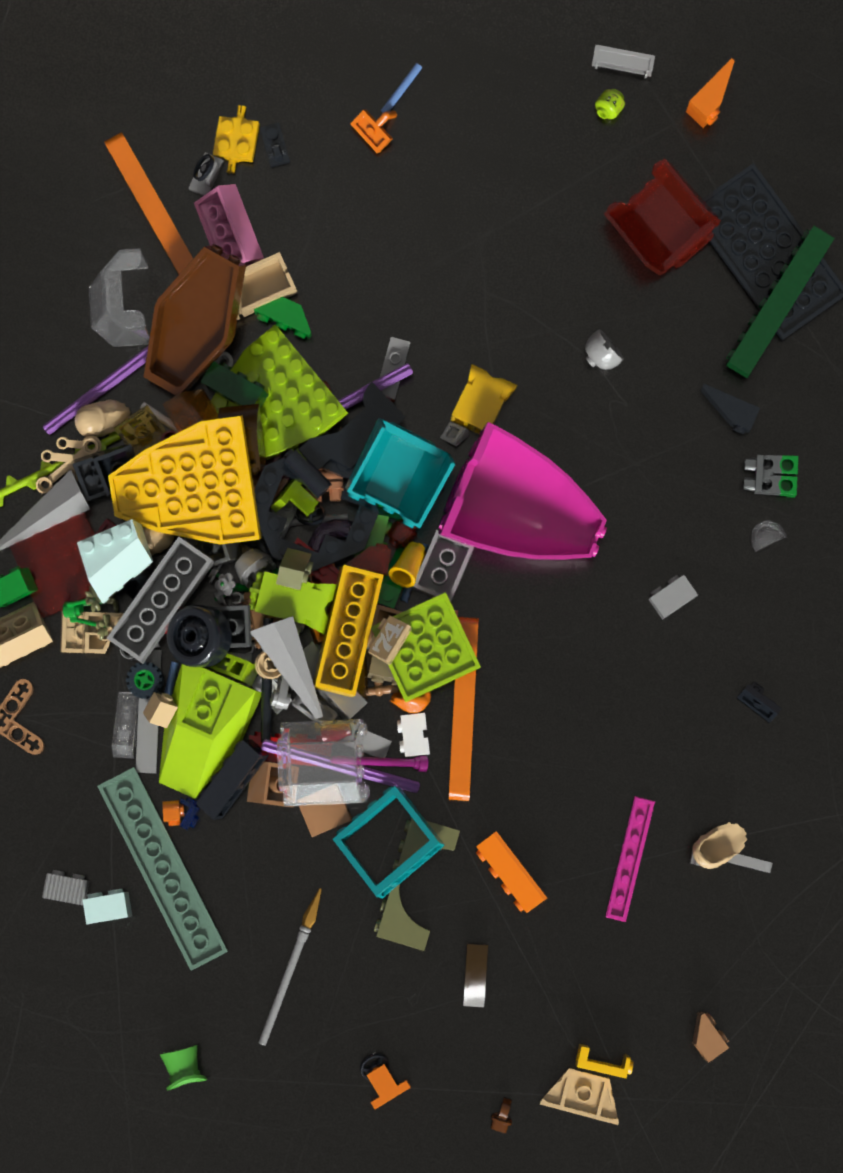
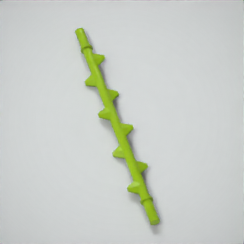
M142 420L131 425V427L134 429V426L142 422ZM143 424V425L140 426L139 428H142V429H143V428H145L146 426ZM118 429L110 433L108 437L100 440L102 444L101 451L106 450V446L129 435L132 436V434L128 433L125 429ZM92 444L88 447L93 450L95 448V444ZM75 448V453L73 454L75 455L81 449ZM41 461L40 470L20 480H16L10 475L7 476L6 487L0 489V507L3 506L4 496L24 486L35 490L36 482L39 478L53 473L65 462L57 461L51 464Z

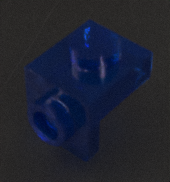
M189 797L186 800L181 798L179 802L188 806L189 810L179 826L189 830L190 827L194 828L199 820L197 814L201 808L197 807L195 800Z

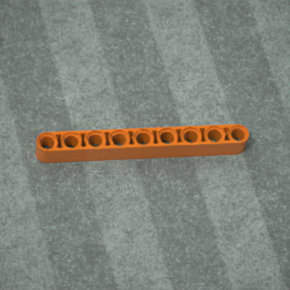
M121 132L104 141L177 273L180 275L193 260V257Z
M458 617L477 658L479 618ZM476 670L455 679L449 800L469 801Z

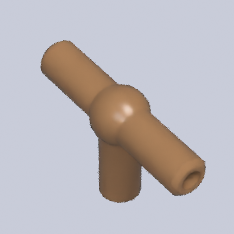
M374 682L375 687L368 688V696H382L383 694L400 692L396 686H383V683Z

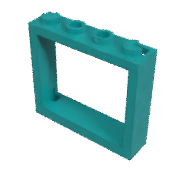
M397 786L386 789L378 801H372L367 806L368 809L365 812L357 814L352 819V823L347 827L339 829L336 833L337 836L333 838V841L375 896L382 899L445 846L407 795ZM397 798L430 841L377 885L345 841Z

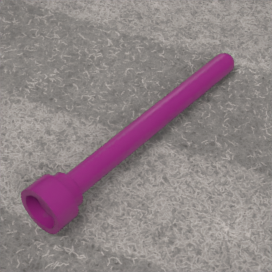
M419 755L413 757V759L332 756L330 758L332 764L413 767L418 772H426L428 769L427 755Z

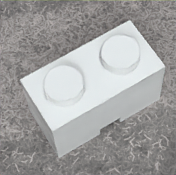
M425 713L401 715V720L397 721L398 733L403 734V741H399L400 752L405 753V757L430 755L428 737L424 738L423 731L427 730Z

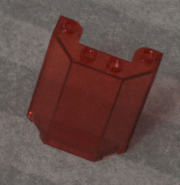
M665 158L653 166L652 175L655 179L648 181L643 190L634 194L626 205L623 202L612 203L604 213L643 264L658 275L666 273L672 266L678 268L684 265L712 240L714 236L712 230L721 221L678 170Z

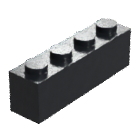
M252 739L241 740L235 745L233 754L224 760L222 769L213 775L211 784L199 795L200 799L196 804L213 820L222 819L269 756Z

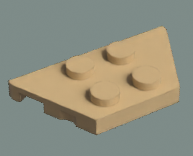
M568 1068L540 1101V1104L616 1125L619 1123L610 1079Z

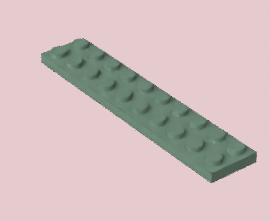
M135 767L98 785L97 787L190 970L192 971L228 952Z

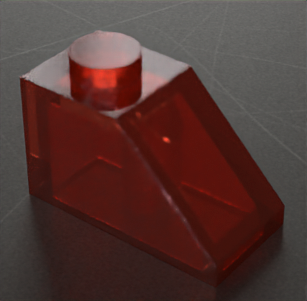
M376 543V546L368 547L349 561L347 566L388 576L392 550L388 549V545Z

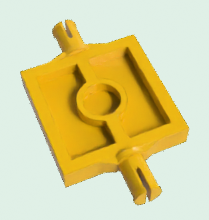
M238 105L236 117L219 116L213 156L224 158L228 161L226 172L230 174H235L236 162H253L260 123L259 121L244 118L246 106Z

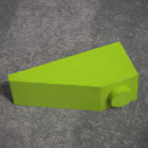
M228 653L218 664L205 667L251 687L258 674L253 663Z

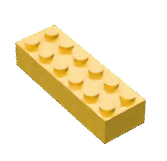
M347 565L340 567L336 582L338 585L334 601L331 604L328 616L329 621L323 637L313 679L316 689L348 697L356 695L383 574Z

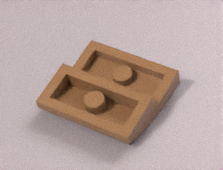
M337 782L296 799L311 837L352 821L351 814Z

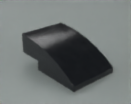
M131 444L106 449L72 460L86 501L104 495H111L108 476L135 457Z

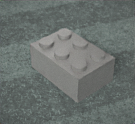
M436 530L418 572L415 585L412 588L433 598L446 592L450 602H452L474 547L438 534V530Z

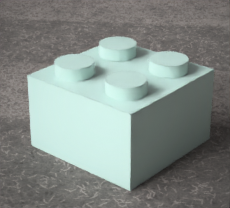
M123 889L110 890L106 896H103L102 892L87 894L88 899H83L86 925L132 917L129 892H123Z

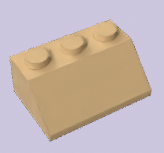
M35 601L0 618V667L6 666L10 662L53 642Z

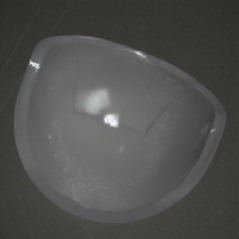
M766 520L757 524L752 530L751 541L753 549L757 552L774 542L786 538L787 535L781 525L771 520Z

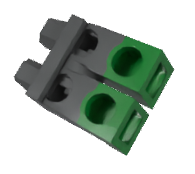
M757 455L756 458H745L744 470L755 471V478L744 477L743 489L754 491V494L795 498L797 495L798 456Z

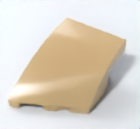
M62 611L60 652L105 654L111 641L107 639L108 635L100 640V635L97 634L99 629H96L95 626L78 622L71 623L70 618H65ZM83 612V615L78 618L97 622L102 621L103 614H109V623L111 624L107 628L109 635L124 613Z

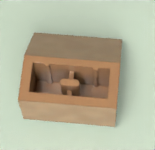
M699 1011L696 1017L692 1043L704 1060L709 1063L729 1048L726 1044L729 1040L722 1031L715 1029L714 1026L717 1023L710 1014Z

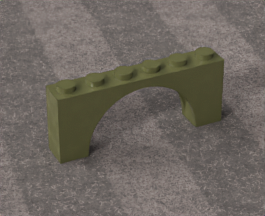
M413 818L411 820L407 819L404 832L408 833L405 840L401 839L398 851L402 853L399 860L395 859L392 871L396 870L430 841ZM427 821L445 844L441 849L454 851L460 831ZM399 884L389 893L387 900L383 899L380 911L384 913L381 920L377 919L374 931L378 932L376 937L424 951L430 930L419 926L408 916L400 899Z

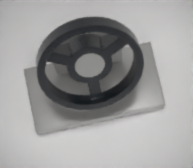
M205 152L204 156L200 158L195 166L194 177L189 190L201 196L210 192L224 160Z

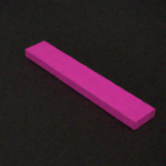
M634 796L605 915L607 918L626 922L655 801Z

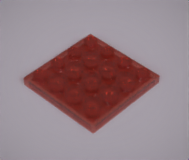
M84 512L10 546L17 565L20 568H29L38 588V591L32 593L31 597L42 618L62 610L64 602L85 599L87 597L85 591H89V586H92L88 580L77 542L94 535Z

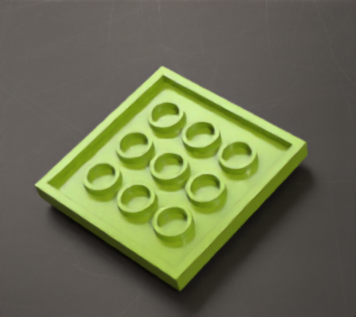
M446 592L393 616L411 626V632L391 665H388L405 703L481 668ZM380 623L371 627L375 637L381 631L378 629Z

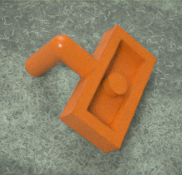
M365 109L350 124L376 153H380L393 139L382 126L388 119L396 118L397 113L396 111H386L375 120Z

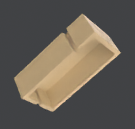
M280 252L246 267L237 320L240 319V314L246 317L255 313L254 309L281 297L289 298L297 294L296 287Z

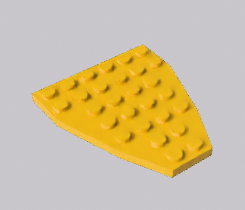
M243 415L200 421L145 449L108 476L114 516L126 521L133 519L143 527L156 532L219 545L261 539Z

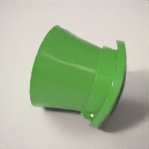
M197 1045L160 1054L170 1076V1084L166 1087L167 1091L183 1084L207 1080V1077L201 1075L198 1070Z

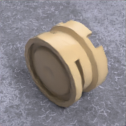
M264 651L258 654L254 666L259 676L266 679H275L281 676L272 660Z

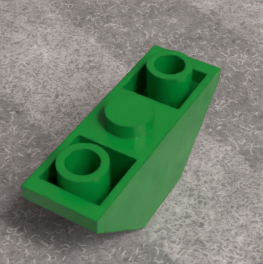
M281 297L254 309L257 319L266 323L268 321L276 323L275 326L283 331L289 329L298 338L305 339L307 337L311 339V330L300 304Z

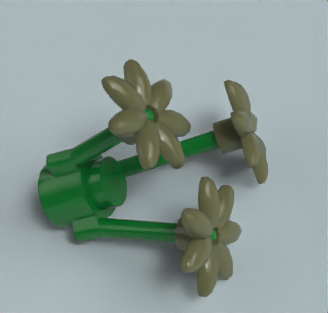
M89 586V591H85L87 596L85 599L64 602L63 615L65 618H70L71 623L78 622L95 626L96 629H99L97 634L100 635V640H102L104 636L108 635L107 628L111 625L109 623V614H103L102 621L97 622L78 618L83 615V607L91 606V611L94 612L96 609L100 611L99 604H103L94 588ZM115 592L105 603L108 605L113 604V608L117 613L119 603L116 600L117 594Z

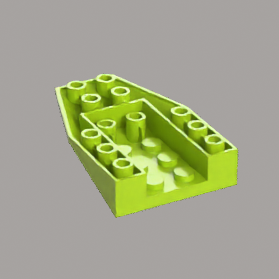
M181 664L172 694L173 701L178 708L168 727L164 728L159 783L196 799L211 782L213 775L222 769L224 760L233 754L235 745L243 740L262 692L219 675L205 667H189Z

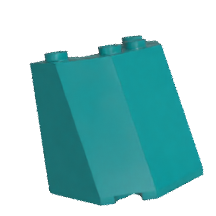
M378 418L345 488L348 496L357 501L361 498L372 505L378 503L383 506L382 509L386 512L400 514L403 524L406 526L421 528L454 468L455 461L451 454L436 447V444L394 422L389 423L384 419Z

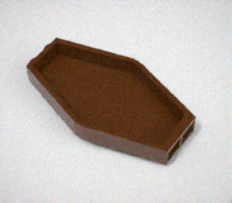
M215 244L203 247L158 298L154 307L144 378L177 397L185 395L209 369L213 361L215 362L228 348L235 336L246 264L242 263L241 258L238 256L224 253V249Z

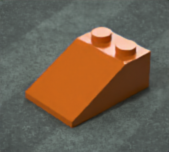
M732 58L689 101L686 113L702 128L707 124L711 126L718 118L719 108L734 65Z

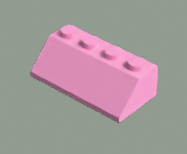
M236 184L217 186L194 202L210 246L213 244L218 245L224 249V253L238 256L241 258V262L246 264V267L264 259Z

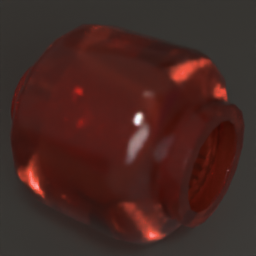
M396 519L387 532L390 537L389 542L397 549L399 546L407 547L417 537V527L410 528L403 524L402 519Z

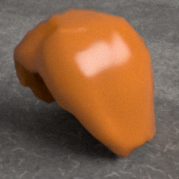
M401 692L392 695L390 701L409 714H418L429 704L431 692H427L406 703Z

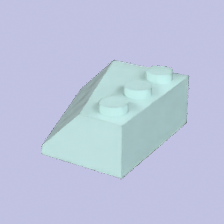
M133 519L77 542L88 580L103 604L109 600L113 593L121 590L127 581L132 577L135 578L153 562L142 525Z

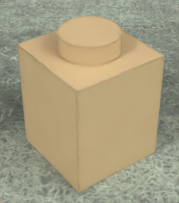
M154 692L143 714L149 723L167 728L178 707L173 701V697L169 694L162 693L161 695Z

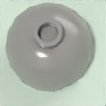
M600 329L595 331L586 342L585 350L588 354L586 360L592 367L598 366L604 370L613 369L624 360V357L619 349L615 348L611 343L610 338Z

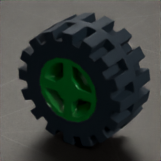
M136 663L127 673V687L134 696L141 699H150L154 692H161L164 685V676L162 671L153 663Z

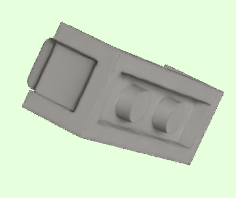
M595 45L592 66H595V69L597 67H604L641 74L647 78V76L651 77L655 56Z

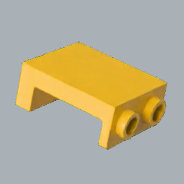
M579 1044L575 1061L576 1067L626 1079L627 1074L632 1073L634 1062H632L629 1055L624 1054L621 1066L588 1059L590 1048L588 1045Z

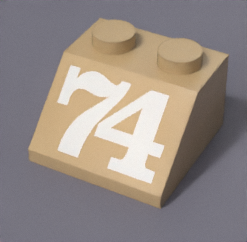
M389 616L388 619L383 618L378 627L381 631L377 637L373 636L367 647L370 648L368 651L370 654L391 665L411 632V626Z

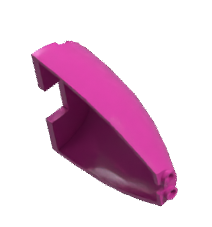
M487 422L479 434L481 437H478L468 453V456L471 458L467 459L464 465H462L443 510L446 512V515H443L440 520L438 534L472 547L512 557L545 560L595 557L599 550V545H597L598 538H603L607 527H605L607 520L592 500L569 475L548 457L516 436Z

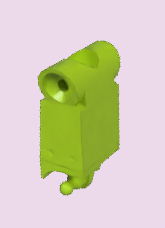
M258 572L256 574V581L253 582L252 588H249V592H251L250 610L280 619L293 616L294 622L307 625L325 635L329 621L327 608L334 601L338 584H314L307 582V584L303 583L301 590L276 584L278 574L264 572V574Z

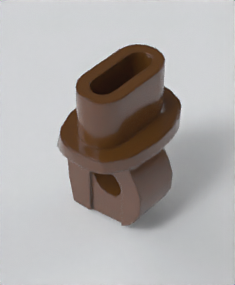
M504 1098L499 1113L492 1114L491 1129L502 1133L507 1132L508 1126L512 1125V1120L508 1116L512 1100Z

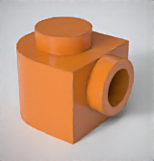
M179 800L163 801V821L168 823L169 826L181 825V817L185 816L184 804H180Z

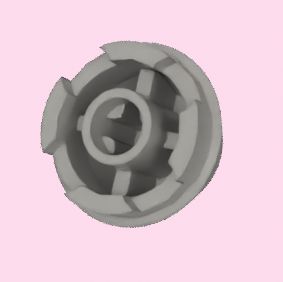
M257 548L243 553L235 564V570L240 583L248 589L256 581V574L258 572L264 574V572H270V570L273 571L276 568L273 558Z

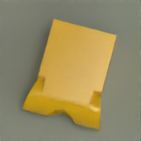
M471 364L468 382L451 415V421L480 434L487 422L495 423L503 404L518 385L503 378H494L486 370Z

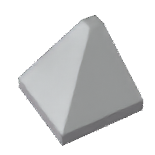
M450 421L440 439L458 446L470 436L471 432L465 427Z

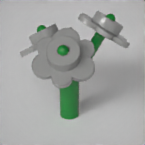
M220 564L218 568L213 567V569L209 570L210 574L208 577L211 578L210 584L215 577L219 578L215 582L216 592L213 593L215 596L214 600L218 604L222 603L225 607L227 604L224 597L230 596L236 591L249 592V589L245 585L235 583L232 574H219L218 572L222 566Z

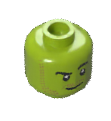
M606 89L595 102L597 114L603 119L616 118L625 106L623 94L616 89Z

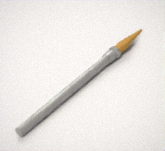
M319 888L303 915L302 925L299 927L300 931L296 938L297 941L258 1042L261 1045L266 1046L303 945L309 936L308 933L311 932L312 925L316 921L321 888Z

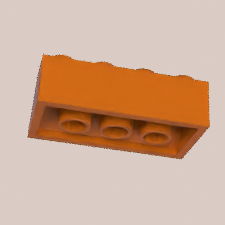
M497 831L476 846L478 851L475 853L482 862L486 860L491 867L488 870L495 879L499 877L502 880L503 884L500 886L507 895L512 893L516 899L513 903L520 912L524 910L528 913L547 899Z

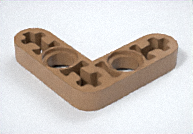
M20 679L14 684L0 705V719L5 715L1 713L2 710L12 715L11 718L6 716L4 719L6 725L4 727L0 726V734L28 753L38 755L44 750V741L15 721L34 691L33 684L30 681ZM27 683V689H29V691L27 693L23 692L20 697L24 698L21 702L19 698L14 697L12 695L14 694V692L18 695L21 691L19 685H25ZM10 700H16L18 703L15 711L7 709V703ZM16 728H20L23 731V737L20 740H15L12 736V732ZM28 734L31 735L28 738L29 740L33 742H36V740L39 741L38 746H40V748L38 750L34 749L32 751V746L27 742H25L24 746L22 745V743L27 739Z

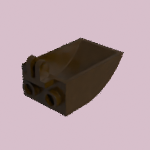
M251 404L219 408L218 419L243 415L252 475H257V471H260L259 468L266 466L260 405Z

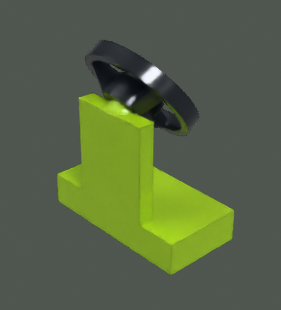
M292 479L270 508L277 512L290 500L298 508L296 518L300 523L309 526L321 523L325 518L324 508L301 486V482ZM322 511V516L313 521L312 518L316 517L317 512ZM299 512L304 513L305 517L309 518V521L301 519Z

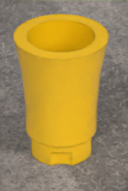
M412 541L405 547L397 562L389 570V577L395 584L405 588L415 585L417 574L426 555L424 545Z

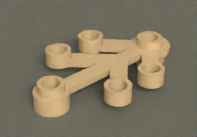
M87 436L83 441L69 440L67 437L58 438L56 445L59 449L70 447L81 450L75 455L53 453L51 450L43 451L41 459L44 462L60 461L65 463L50 476L39 478L36 482V489L40 493H47L52 489L53 483L70 469L78 482L72 460L101 451L102 444L99 438ZM61 439H64L66 441L65 447H62L59 442ZM89 442L95 444L93 450L88 447ZM45 452L51 454V458L49 460L45 459ZM43 481H47L49 483L48 488H44L42 486Z

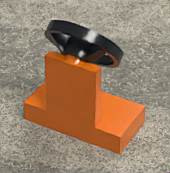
M378 1053L367 1056L360 1065L362 1076L370 1080L379 1095L370 1102L374 1109L411 1088L407 1079L398 1085L388 1071L389 1062L387 1058ZM378 1058L376 1062H372L369 1066L364 1067L370 1059ZM383 1059L386 1061V1066L385 1064L381 1066Z

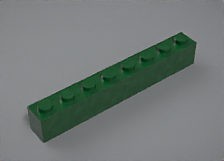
M813 226L811 231L806 229L801 237V240L804 241L800 248L796 246L790 257L793 260L790 264L785 263L781 269L780 274L783 276L779 282L775 280L769 289L772 292L768 299L764 297L758 306L761 311L758 315L753 314L748 322V325L751 327L747 333L744 331L741 333L737 340L740 343L736 350L732 348L726 357L729 360L726 366L748 378L835 239L834 237L816 226Z

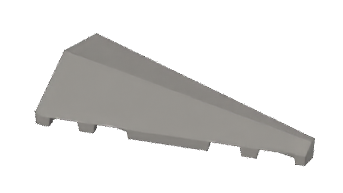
M69 470L52 489L0 539V550L90 510V506L72 470Z
M293 616L250 631L252 637L257 640L261 649L269 656L292 690L300 697L301 702L312 713L314 719L323 717Z

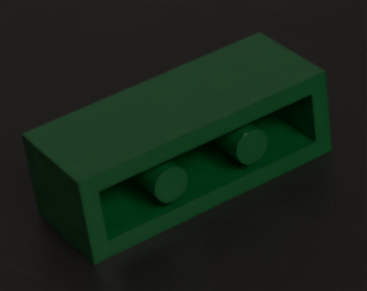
M213 361L201 383L238 406L259 404L261 409L269 396L264 390L265 386L257 381H254V383L248 381L249 377L239 371L237 374L232 372V368L224 362L218 364Z

